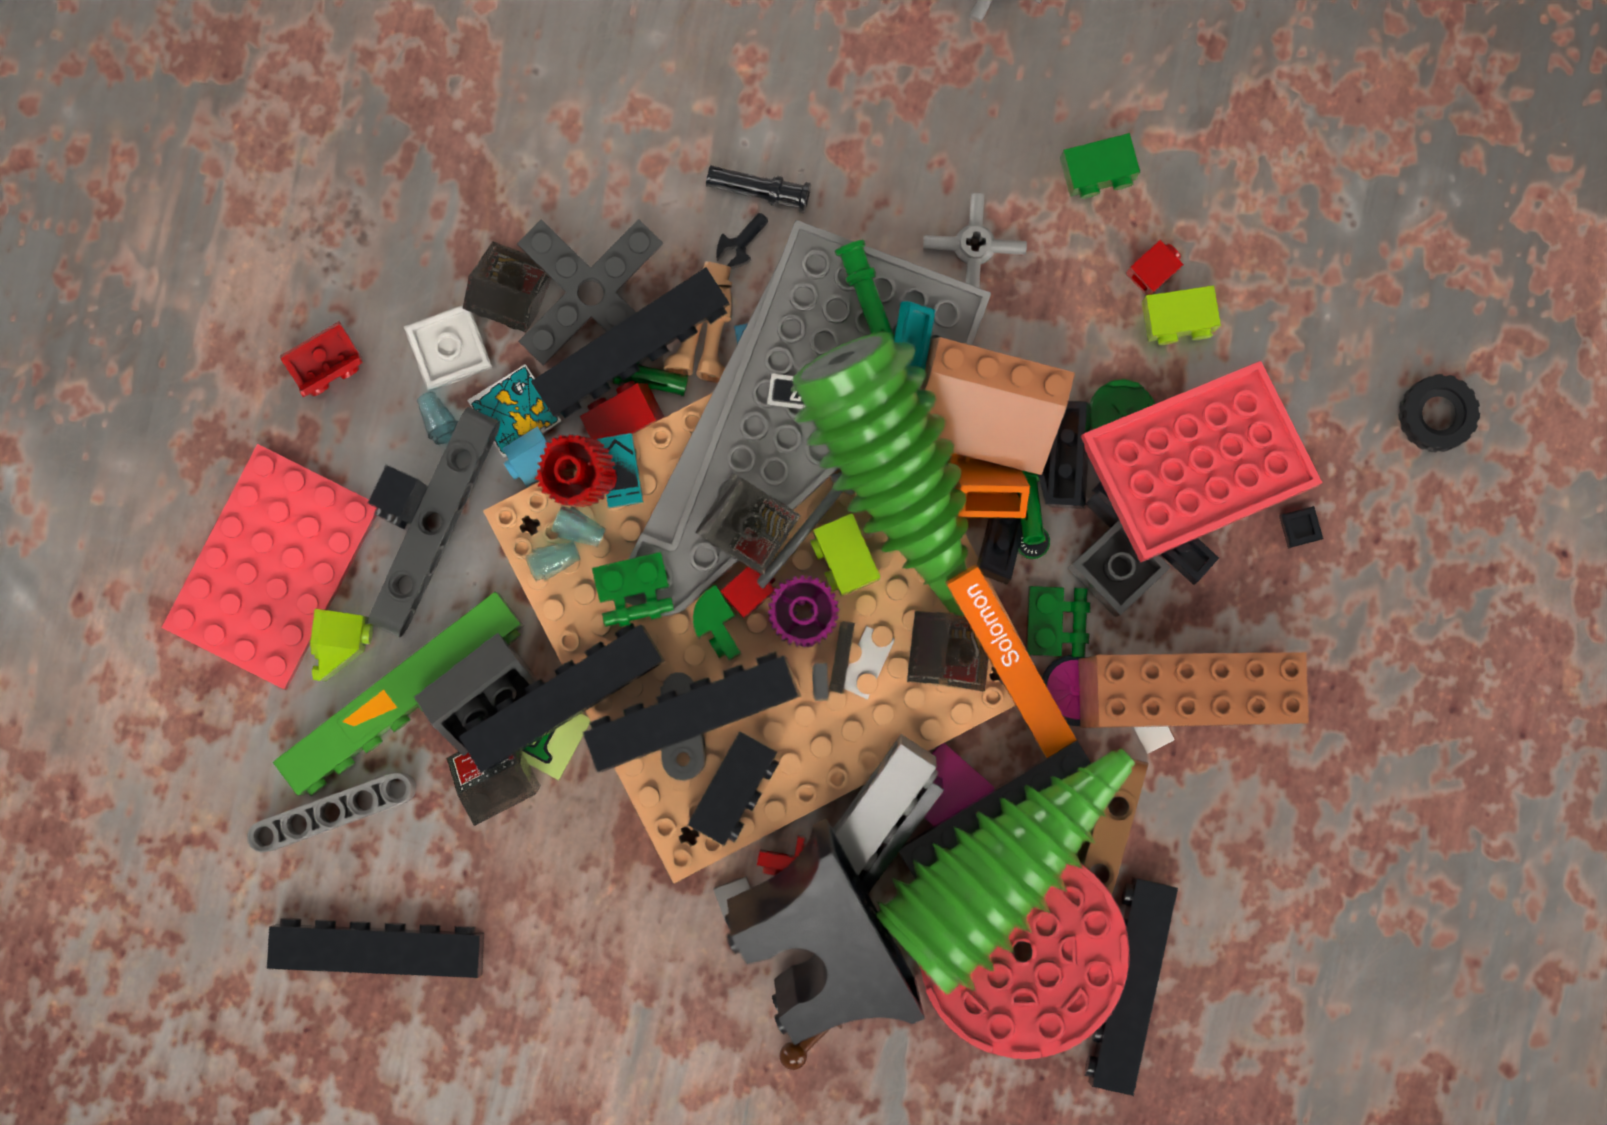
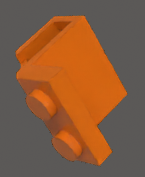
M952 453L948 463L958 465L961 468V477L955 489L963 491L967 499L957 516L1026 518L1030 485L1022 470Z

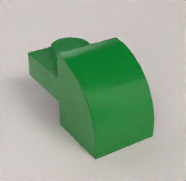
M715 585L703 593L697 601L693 612V625L699 639L712 632L714 637L709 642L719 658L726 655L728 660L731 661L741 655V652L724 624L733 619L735 615Z

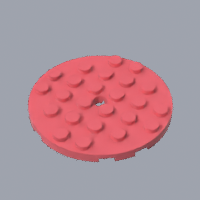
M1067 864L1061 874L1067 892L1052 886L1049 888L1044 898L1050 913L1034 907L1028 914L1027 919L1032 933L1016 927L1009 935L1013 951L1015 945L1020 941L1030 944L1033 953L1031 959L1027 962H1021L1016 959L1014 953L997 947L990 954L995 973L978 966L971 973L976 991L959 984L949 995L919 965L926 987L925 991L934 1009L951 1030L971 1045L985 1052L1010 1057L1011 1059H1038L1067 1051L1090 1037L1103 1025L1116 1007L1123 992L1129 968L1128 933L1122 913L1113 895L1105 884L1083 864H1081L1083 869Z

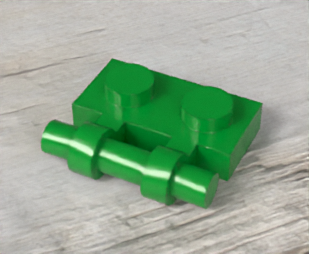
M661 552L592 568L599 602L605 603L614 600L615 610L602 613L605 627L619 624L620 627L630 625L632 620L649 616L652 620L662 617V613L675 611L672 597L658 600L656 590L669 587ZM645 593L647 603L627 607L626 597Z
M1028 587L1026 650L1029 656L1061 657L1062 643L1072 644V657L1085 658L1086 644H1089L1090 634L1086 633L1087 613H1090L1091 602H1087V588H1074V602L1064 601L1063 587ZM1063 612L1073 613L1072 633L1063 632Z

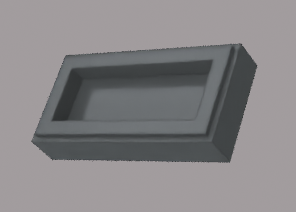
M827 663L814 664L812 667L813 700L828 701Z

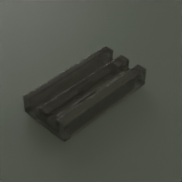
M843 621L840 623L829 690L834 693L843 694L855 626V623Z

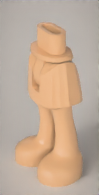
M704 262L703 269L707 267L730 303L729 306L725 307L727 311L725 316L712 324H709L708 320L704 321L707 323V331L702 356L696 372L697 377L700 379L718 383L725 370V367L719 360V342L724 323L731 321L732 282L729 281L731 267L713 262ZM703 322L696 326L698 330L696 335L681 343L677 352L665 359L663 368L665 371L689 376L693 374L695 351Z

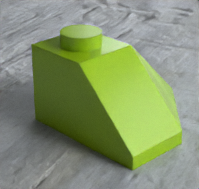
M322 609L314 610L310 649L314 658L318 659L319 666L313 665V680L327 682L365 652L366 644H371L373 625L368 624L369 617Z

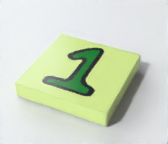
M581 713L515 754L516 758L560 780L583 738L582 732L587 731L590 725L589 717Z

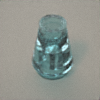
M435 392L423 394L417 399L427 437L433 440L436 445L445 444L450 441L458 421L440 398L437 397Z
M561 505L551 531L557 533L558 538L598 547L606 528L600 526V524L575 507L571 506L568 508Z
M573 541L532 549L533 553L525 555L528 567L535 581L541 579L547 581L575 562L580 561L579 552Z

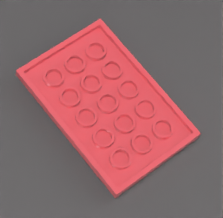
M1261 361L1091 430L1081 436L1084 449L1140 563L1323 483Z
M257 444L161 628L287 690L310 646L314 610L329 609L377 516L374 515L376 508L368 504L369 499Z

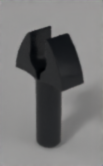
M758 213L736 238H728L722 233L717 245V261L724 255L725 251L733 250L737 247L735 258L727 266L735 269L749 263L751 257L746 254V246L768 223L767 217L762 213Z

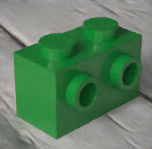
M1130 133L1064 149L1060 156L1070 197L1080 195L1081 199L1090 198L1100 194V189L1113 186V190L1125 189L1132 186L1133 181L1140 174Z

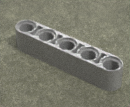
M405 773L385 775L256 822L248 830V843L252 849L261 853L286 847L407 803L415 795L416 783L410 775ZM397 778L404 781L406 785V792L401 798L394 797L390 791L391 783ZM364 790L371 793L373 797V804L368 810L360 808L357 801L358 795ZM331 802L338 805L340 809V816L335 822L329 821L325 816V808ZM298 814L302 815L307 821L306 830L302 834L295 832L292 827V821ZM265 826L269 827L274 834L273 842L269 846L264 845L259 838L260 831Z

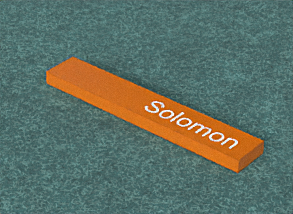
M974 564L946 581L948 589L1046 758L1075 742L1077 739L979 567Z

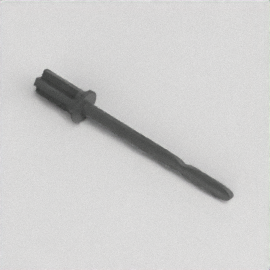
M842 471L838 474H832L831 480L833 483L841 476ZM832 488L786 544L784 549L758 578L757 583L761 588H764L839 496L843 492L852 495L854 493L852 489L837 491Z

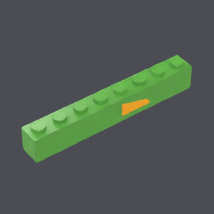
M495 591L272 763L297 796L305 795L306 793L310 796L315 795L327 785L325 781L327 777L335 771L340 775L355 764L352 758L362 750L366 754L371 752L383 742L380 738L390 729L396 732L409 723L411 719L408 715L418 707L420 708L414 697L429 684L436 681L455 664L462 661L497 633L509 645L521 636L519 630L524 625L502 596Z

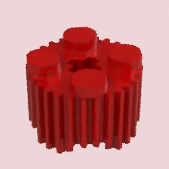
M558 435V438H552V443L546 442L547 447L543 449L545 454L540 455L542 461L538 462L540 469L537 470L538 475L535 477V480H539L537 486L543 488L541 490L542 494H550V499L562 505L585 507L592 506V503H599L598 499L603 500L604 494H609V490L615 487L617 475L615 474L616 470L612 468L615 462H611L613 456L608 454L609 449L603 448L604 444L600 441L579 435Z

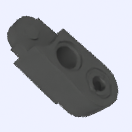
M673 673L665 679L663 686H661V695L676 690L678 695L691 691L689 684L694 683V681L685 673ZM704 734L661 750L663 768L669 776L676 780H688L701 773L706 765ZM681 752L687 753L690 757V761L686 766H680L677 763V756Z

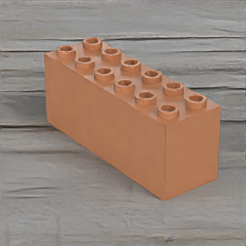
M1306 652L1096 655L1078 659L1080 728L1309 723Z

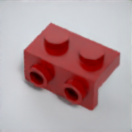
M340 321L280 355L281 361L298 385L302 397L309 394L314 397L323 393L330 387L329 382L338 377L346 379L360 369L358 366L363 363L361 354Z
M797 835L794 855L760 849L757 866H763L764 874L777 875L792 863L806 846L804 843L805 836Z

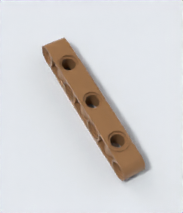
M1131 758L1135 762V765L1131 767V774L1118 789L1119 792H1116L1113 796L1125 798L1128 802V811L1121 817H1115L1109 812L1107 805L1104 810L1106 817L1100 816L1094 826L1092 837L1095 843L1090 842L1084 866L1089 870L1095 864H1104L1108 867L1110 876L1104 884L1111 894L1114 891L1149 764Z

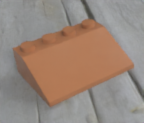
M941 337L932 339L925 368L926 376L920 390L932 391L935 394L936 401L929 413L938 414L945 419L944 430L938 438L948 439L953 442V453L1042 475L1067 407L1075 372Z

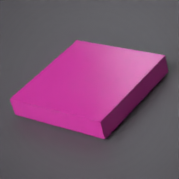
M945 743L939 745L931 753L936 757L937 768L935 770L938 771L937 776L943 780L944 791L924 818L935 826L995 788Z

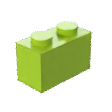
M1214 285L1146 295L1142 300L1148 342L1158 340V345H1168L1178 342V337L1191 335L1192 340L1206 339L1212 337V332H1215L1221 326Z
M853 513L813 530L815 539L810 540L817 559L824 558L829 571L824 572V575L832 592L838 590L842 597L880 580L879 572Z

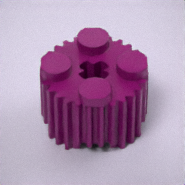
M801 575L800 579L794 576L793 581L787 579L786 584L780 583V589L775 588L774 592L776 595H771L770 598L773 602L768 605L771 610H768L769 622L772 624V629L777 630L776 635L782 636L781 640L783 642L788 640V645L795 643V647L799 645L803 648L813 647L816 643L821 644V639L826 640L827 634H832L833 630L831 628L836 627L834 621H838L839 616L837 614L839 613V608H837L838 601L833 600L836 595L835 593H830L831 587H825L826 582L819 583V578L812 580V576H809L808 579H805L804 575ZM806 603L812 606L810 609V613L813 614L812 618L807 619L804 617L801 621L795 617L797 615V612L794 610L795 606L798 604L803 607Z

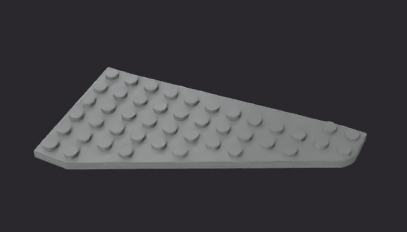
M795 220L782 257L643 533H641L629 559L653 553H662L669 587L656 590L658 600L672 597L675 611L662 613L661 616H671L684 611L740 560L728 552L726 548L762 492L793 511L839 469V467L821 468L819 466L820 461L829 452V449L825 444L815 446L806 444L809 436L817 428L813 421H794V417L801 409L768 405L767 402L771 373L795 376L803 367L826 352L844 343L871 334L854 286L850 287L846 283L847 272L842 259L835 254L836 249L854 241ZM868 246L864 247L870 267H874L876 270V277L873 281L894 336L900 304L902 301H910L936 310L929 351L932 339L939 337L968 345L973 344L991 292ZM645 593L625 598L626 603L632 606L647 603Z

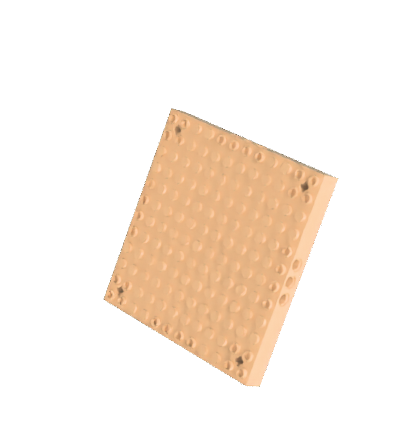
M713 393L633 433L644 503L609 509L606 494H604V499H598L599 503H592V506H567L550 499V494H542L541 490L543 488L538 487V483L483 510L562 665L570 660H573L575 664L587 658L584 653L586 650L603 641L605 646L617 639L614 633L625 627H620L619 624L605 627L602 613L615 610L614 600L605 603L599 602L592 568L629 559ZM840 468L833 474H838L839 472H841ZM831 476L793 510L797 516L766 563V569L832 490L834 483L831 480ZM843 492L775 574L774 578L776 581L772 584L774 588L780 589V583L786 584L787 579L793 581L794 576L800 579L801 575H804L805 579H808L809 576H812V580L819 578V583L824 581L826 582L825 587H829L824 572L829 571L824 558L817 559L810 540L815 539L813 530L853 513L881 578L879 581L842 597L838 590L830 592L836 595L833 600L838 601L837 608H839V613L837 616L839 617L838 621H834L836 627L831 628L833 632L831 635L827 634L826 640L821 639V644L816 643L813 647L806 648L800 645L795 647V643L788 645V640L783 642L781 640L782 636L776 635L777 630H773L772 624L769 622L768 610H771L768 605L773 602L770 597L746 619L724 597L735 615L724 626L740 650L741 655L731 661L728 660L726 655L719 658L709 642L714 637L712 632L699 639L694 629L693 612L697 601L701 597L699 596L689 607L678 614L662 616L652 620L649 616L630 621L635 627L640 624L644 625L666 662L586 710L591 722L608 715L611 721L623 717V709L643 703L644 708L657 704L656 697L661 695V686H663L665 679L673 673H685L694 682L709 677L711 683L723 679L724 675L722 672L730 668L743 665L744 670L757 666L756 659L764 655L776 652L778 657L783 655L787 657L801 697L704 733L706 765L696 777L688 780H676L669 776L663 768L661 750L615 767L673 883L690 876L864 785L901 734L926 751H929L1016 706L1004 684H1001L998 680L992 681L989 674L993 673L991 669L993 665L984 650L979 690L932 684L939 617L966 620L965 616L955 617L954 613H950L930 586L923 584L925 580L914 568L904 569L903 564L907 559L898 550L892 552H883L881 550L888 539V536L883 531L875 533L863 531V527L872 516L867 510L861 512H849L847 510L849 503L856 496L855 492L852 495ZM528 519L540 522V526L536 527L538 532L535 535L528 531H523V528L527 527L525 521ZM964 534L961 538V544L968 548V554L965 559L966 569L974 564L977 565L978 557L966 534ZM740 559L708 589L716 585L719 591H721L749 565ZM984 576L997 601L999 602L1001 608L1003 609L1005 615L1007 616L1009 622L1011 623L1014 631L1020 639L993 585L991 584L989 578ZM808 603L803 607L797 604L794 608L797 612L795 617L800 621L804 617L811 619L813 616L810 613L812 606ZM866 626L874 629L872 641L878 647H886L891 643L892 638L895 639L878 678L876 679L870 673H865L857 680L858 690L863 694H870L868 699L839 687L849 663H855L861 657L862 651L858 644ZM827 663L828 701L813 700L812 667L814 664ZM739 732L777 752L774 759L780 763L770 780L764 777L756 790L762 792V795L753 811L745 809L739 821L745 825L735 843L728 839L726 845L723 846L700 832L699 836L695 837L697 840L696 844L691 845L689 841L682 842L680 835L684 834L682 828L688 826V822ZM681 752L677 756V763L680 766H686L690 761L689 755L685 752Z

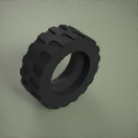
M1436 374L1432 377H1426L1414 384L1403 395L1405 397L1400 402V413L1398 414V420L1401 421L1402 425L1400 428L1407 435V439L1411 443H1415L1422 450L1444 452L1460 446L1471 438L1470 435L1478 427L1477 421L1480 419L1478 407L1480 404L1474 395L1476 393L1466 385L1465 381L1456 379V376ZM1433 397L1446 398L1455 408V420L1445 430L1432 429L1423 419V407Z

